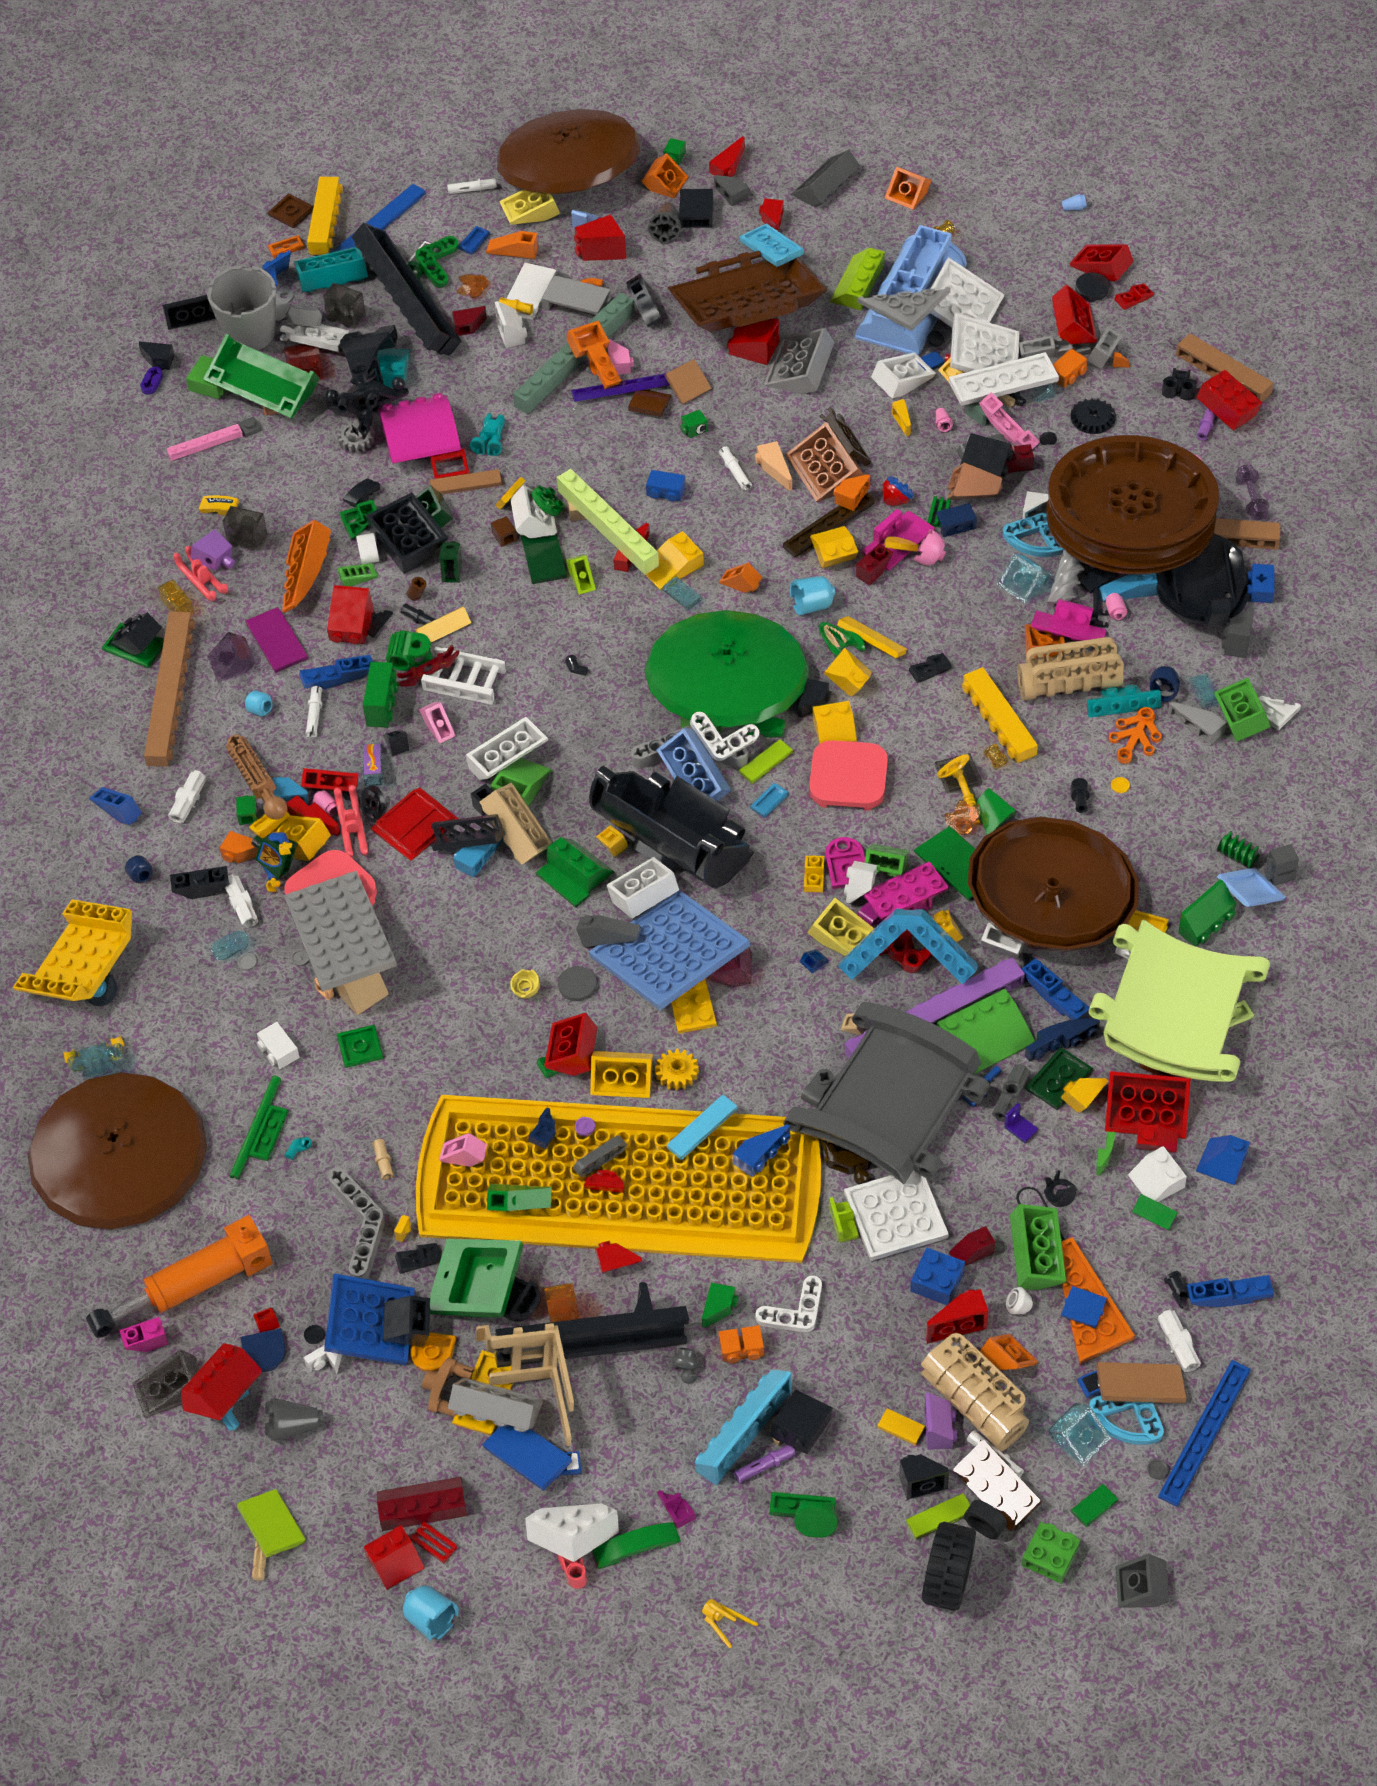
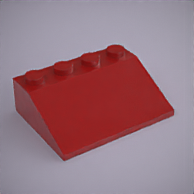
M1110 1071L1105 1131L1137 1134L1138 1125L1144 1124L1172 1130L1178 1133V1138L1186 1139L1191 1078Z

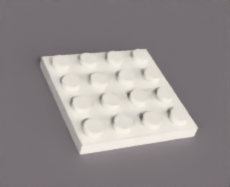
M948 257L930 289L941 290L945 289V287H950V293L930 313L953 327V316L955 313L990 323L1004 294Z
M955 313L953 316L950 368L970 372L1018 359L1019 331Z
M913 1170L905 1184H902L890 1175L844 1189V1195L851 1210L854 1211V1220L871 1261L949 1237L926 1178Z

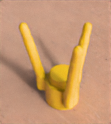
M714 1599L708 1600L702 1609V1613L706 1615L705 1621L711 1625L729 1648L732 1647L731 1643L715 1624L714 1620L720 1621L725 1616L733 1622L738 1618L751 1625L758 1626L757 1622L724 1606L720 1602L718 1603Z

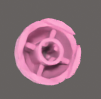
M929 529L927 537L922 540L916 552H920L919 556L916 555L913 560L927 566L935 564L937 560L942 561L946 554V551H944L945 542L942 536Z

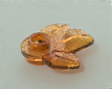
M466 274L459 276V280L463 285L457 290V293L460 295H470L471 298L479 297L483 290L488 287V279L484 275Z
M959 800L954 813L945 814L946 824L955 828V831L960 835L968 834L973 828V823L979 819L980 805L977 803L970 807L965 801Z

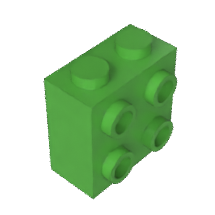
M201 355L186 378L188 390L220 399L226 390L203 380L213 358Z
M872 843L867 848L865 863L877 865L876 873L883 871L887 872L889 876L896 877L902 875L907 869L910 850Z
M1040 1522L1022 1557L1021 1566L1062 1584L1079 1549L1080 1539L1072 1533L1058 1530L1053 1524Z

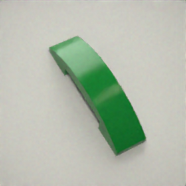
M668 1522L624 1533L602 1543L593 1549L592 1552L598 1569H602L619 1563V1560L656 1547L661 1549L681 1541L674 1522Z

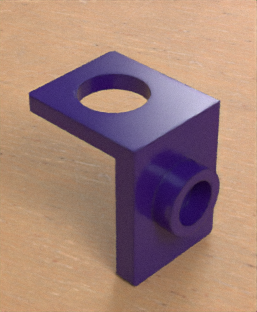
M1017 1103L1005 1115L1004 1128L1026 1143L1038 1131V1128L1020 1115L1021 1104Z

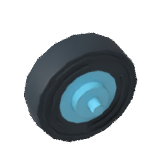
M107 974L91 999H86V1001L100 1007L111 1003L118 990L114 977Z

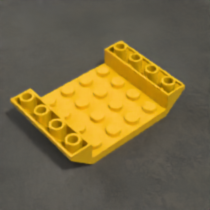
M72 899L62 913L69 923L35 975L22 973L13 989L69 1001L91 999L131 939V909Z

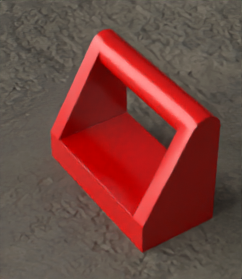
M464 448L430 456L434 479L469 474ZM462 459L465 470L437 474L435 464Z

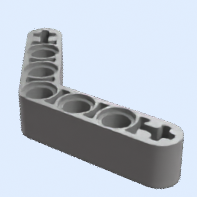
M691 726L684 727L688 729H693ZM683 728L633 747L631 750L632 765L637 769H642L663 761L657 749ZM707 732L705 733V738L712 741L714 740V735ZM730 741V743H731L732 746H734V747L740 746V745H738V744H736V743ZM725 746V748H723L722 750H719L717 748L716 753L722 754L724 750L727 749V746ZM743 748L719 762L736 769H741L748 764V750Z
M335 1167L328 1172L330 1188L362 1221L349 1264V1273L352 1277L369 1279L385 1226L383 1211L344 1169Z

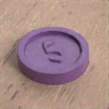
M581 1117L575 1123V1130L581 1136H589L595 1130V1123L589 1117Z

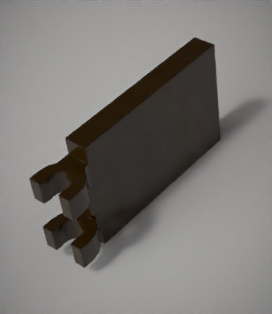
M829 407L827 409L829 415L826 417L821 414L820 418L829 423L850 456L865 466L871 464L872 461L850 427L846 425L844 417L840 413L836 415L834 409Z

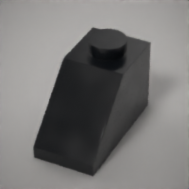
M139 341L141 355L152 367L170 370L175 355L172 344Z
M813 679L807 680L798 706V717L807 716L813 713V707L830 702L832 691H829V683Z

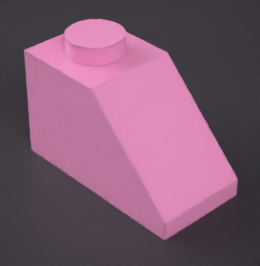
M609 339L610 343L607 347L608 356L617 373H631L630 367H634L633 357H629V350Z
M433 702L419 709L425 724L439 744L456 736L441 702Z
M470 1133L444 1143L439 1161L469 1167L483 1162L487 1144Z

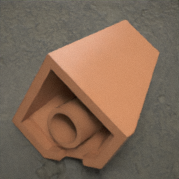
M963 463L953 469L948 484V489L951 490V493L949 492L948 499L994 497L1002 490L1003 484L1001 482L1003 478Z

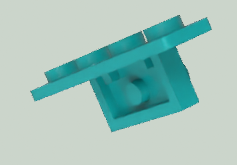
M1132 684L1126 685L1123 688L1110 687L1106 690H1101L1102 698L1087 700L1089 718L1135 712L1143 707L1151 709L1161 708L1160 690L1141 692L1138 686Z

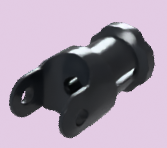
M1174 1271L1164 1278V1282L1169 1285L1173 1292V1298L1178 1306L1183 1309V1302L1180 1298L1188 1297L1190 1299L1187 1285L1181 1279V1273Z

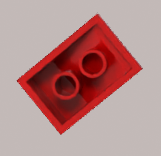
M1086 244L1069 264L1071 267L1085 273L1094 272L1102 274L1108 281L1114 282L1120 279L1134 261L1128 244Z
M971 1289L965 1291L928 1320L926 1324V1343L945 1340L955 1333L965 1335L987 1329L989 1310L982 1290Z

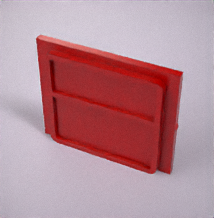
M419 787L411 791L379 818L371 830L412 861L436 839L431 826L433 822L459 818ZM439 827L441 834L447 831L443 827Z

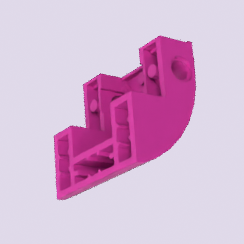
M437 393L432 395L431 398L423 396L416 398V401L402 400L398 402L399 404L392 405L387 403L378 408L392 464L461 450L453 413L446 395Z

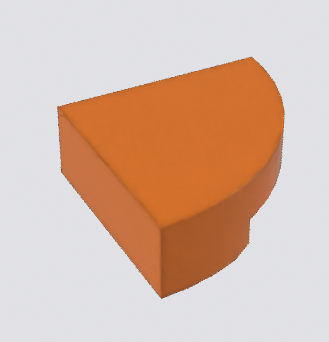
M1114 352L1113 367L1130 368L1129 359H1126L1121 353Z

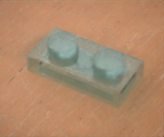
M677 577L663 586V591L686 610L691 609L701 601V596Z
M1207 673L1189 678V682L1202 709L1219 704L1214 695L1216 691Z

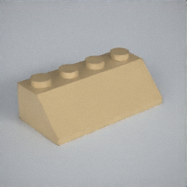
M512 783L493 791L479 802L482 805V810L487 815L498 814L505 831L503 841L510 847L515 859L521 865L546 851L548 846L552 844Z

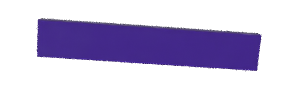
M666 373L624 380L620 384L606 389L603 385L573 389L571 392L574 402L670 384L664 376Z

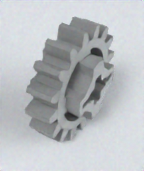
M354 420V423L348 421L347 426L343 424L342 429H338L339 434H337L339 446H343V450L349 449L350 453L353 450L358 453L360 449L364 452L365 447L371 448L375 438L373 426L369 427L368 433L364 432L362 434L358 431L359 423L357 420Z

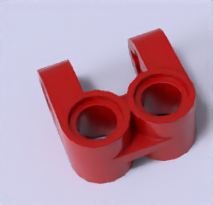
M906 929L888 946L887 954L890 959L899 962L904 971L916 973L933 955L926 947L921 951L912 949L908 945V940L913 934ZM899 946L902 948V951H896L893 947ZM908 959H914L917 963L911 964L908 962Z

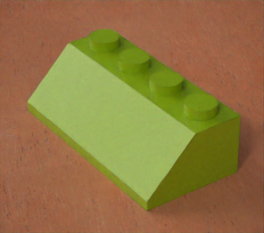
M867 248L853 255L830 302L862 310L863 305L858 303V298L869 297L885 265V251Z

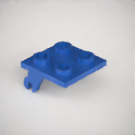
M290 250L278 254L274 260L267 261L262 266V269L272 276L276 287L278 285L276 276L289 268Z

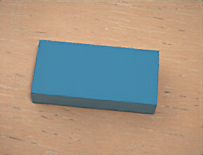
M773 783L750 806V809L765 818L789 795V792Z

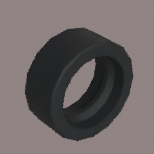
M974 1500L964 1513V1519L968 1525L989 1539H997L1007 1526V1520L1003 1514L994 1506L982 1500Z

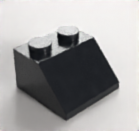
M921 1454L907 1455L900 1459L899 1478L906 1499L909 1500L948 1489V1467Z

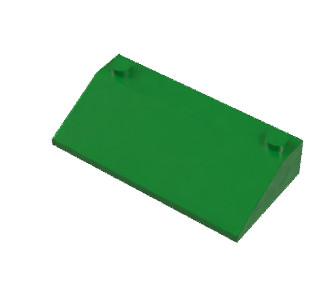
M228 334L225 335L203 380L291 419L312 395L320 379L313 371L308 373L235 341Z

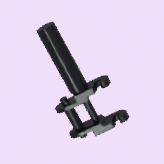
M1094 589L1092 617H1095V620H1090L1089 625L1108 628V622H1105V625H1103V621L1098 620L1099 615L1108 616L1109 613L1108 610H1105V613H1103V609H1100V589Z

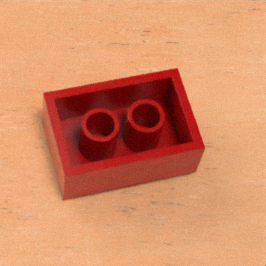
M1226 370L1204 382L1196 397L1233 431L1255 417L1263 403Z

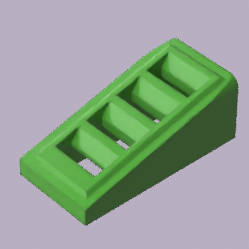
M372 563L337 568L338 576L343 586H353L378 578ZM369 569L371 574H367L366 570Z

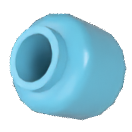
M258 690L250 692L245 699L246 710L258 716H265L271 711L273 706L270 695Z

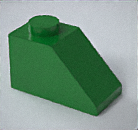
M711 1282L702 1315V1327H709L730 1315L732 1308L737 1307L739 1296L736 1295L735 1287Z

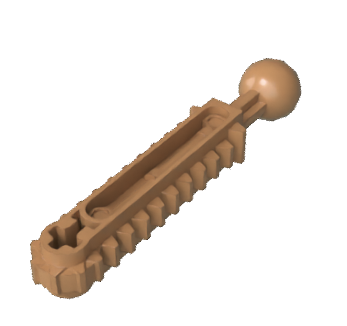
M238 734L232 735L227 741V751L256 799L262 798L263 802L265 801L263 806L265 815L273 820L283 818L288 810L287 804L284 799L275 796L273 791L277 787L272 778L268 775L247 739Z

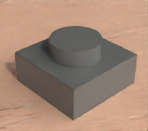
M254 416L238 423L245 437L262 431Z

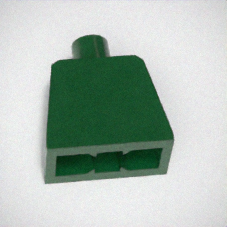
M455 541L442 543L439 557L442 582L460 583L462 565L461 545ZM448 562H453V574L456 577H446Z

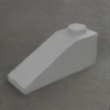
M1176 702L1169 703L1168 714L1209 745L1225 733L1226 722L1215 713Z

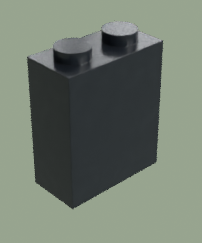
M680 189L679 220L681 228H713V189Z
M970 433L960 465L967 463L1003 478L1008 474L1009 467L1007 465L1009 460L1012 461L1014 450L1011 443Z
M795 1389L773 1420L770 1437L793 1447L795 1450L808 1454L831 1420L833 1407Z

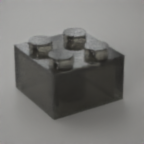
M332 283L323 295L326 317L333 323L338 322L347 328L352 327L356 329L366 316L362 292Z
M230 506L222 521L226 540L233 547L241 546L250 551H260L268 536L264 514Z

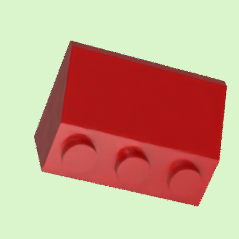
M586 1012L552 1023L544 1065L546 1069L572 1076L591 1070V1056L594 1052L598 1027Z

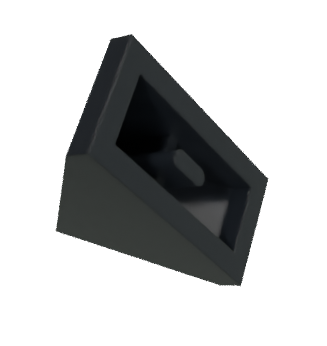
M399 729L383 735L392 756L409 751L408 738L405 731Z

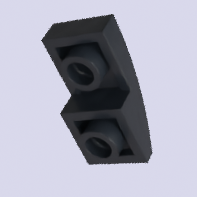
M368 478L359 482L344 496L343 502L356 507V504L368 501V495L380 490V483Z

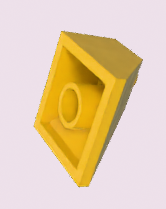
M846 648L840 652L824 672L828 678L851 697L861 689L872 673Z

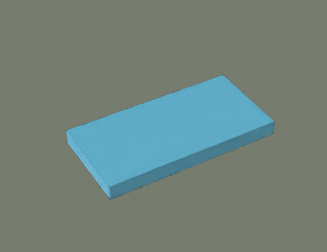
M764 224L739 236L743 244L753 251H760L761 256L776 267L805 254L802 247L768 224Z

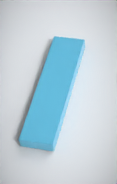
M725 1095L720 1096L667 1144V1149L682 1160L738 1110L737 1105Z

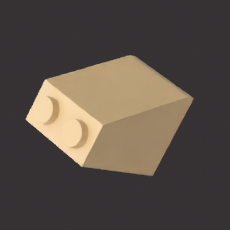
M380 973L334 988L356 1015H359L389 995Z

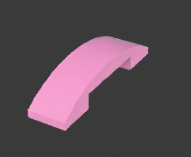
M992 392L979 403L989 421L1008 441L1017 446L1031 444L1032 449L1040 443L1029 430L1025 432L1001 408L1004 404Z

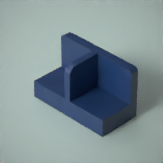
M970 503L936 512L941 524L940 533L942 537L966 532L977 527V517Z

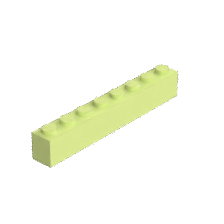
M572 469L557 477L558 492L644 575L659 566L658 551Z

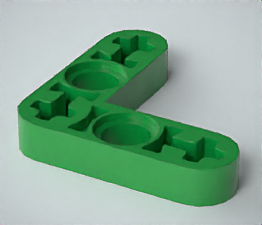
M447 236L419 248L415 253V261L421 265L425 275L437 288L447 285L448 276L436 260L457 251L458 239L454 236ZM438 248L441 252L435 253L432 249ZM433 266L436 270L430 271L427 267Z

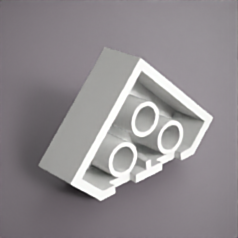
M602 1503L540 1508L525 1518L528 1541L572 1562H575L619 1533L617 1510Z

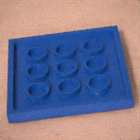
M334 1273L324 1351L406 1366L409 1345L382 1342L384 1303L406 1296H414L415 1288Z

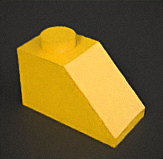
M1079 1078L1075 1082L1070 1081L1063 1088L1065 1092L1061 1098L1072 1109L1080 1113L1089 1106L1108 1080L1106 1078Z

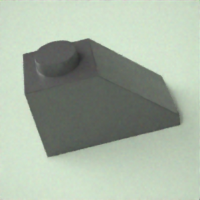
M714 176V188L731 206L748 199L749 187L740 178Z

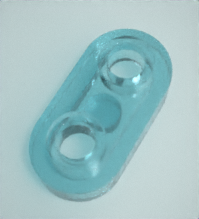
M235 931L216 941L211 948L214 958L225 960L244 950L248 946L247 935L243 931Z

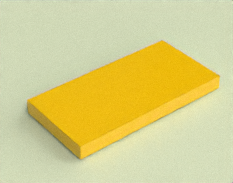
M482 1350L470 1379L489 1384L490 1373L511 1371V1366L497 1368L494 1353ZM513 1383L498 1384L494 1386L511 1390ZM455 1414L452 1421L454 1425L490 1436L496 1427L492 1420H476L473 1418V1415L469 1414L465 1416Z

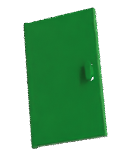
M948 826L914 849V852L926 863L930 862L939 875L968 901L974 898L968 886L969 858L975 851V848L953 828Z

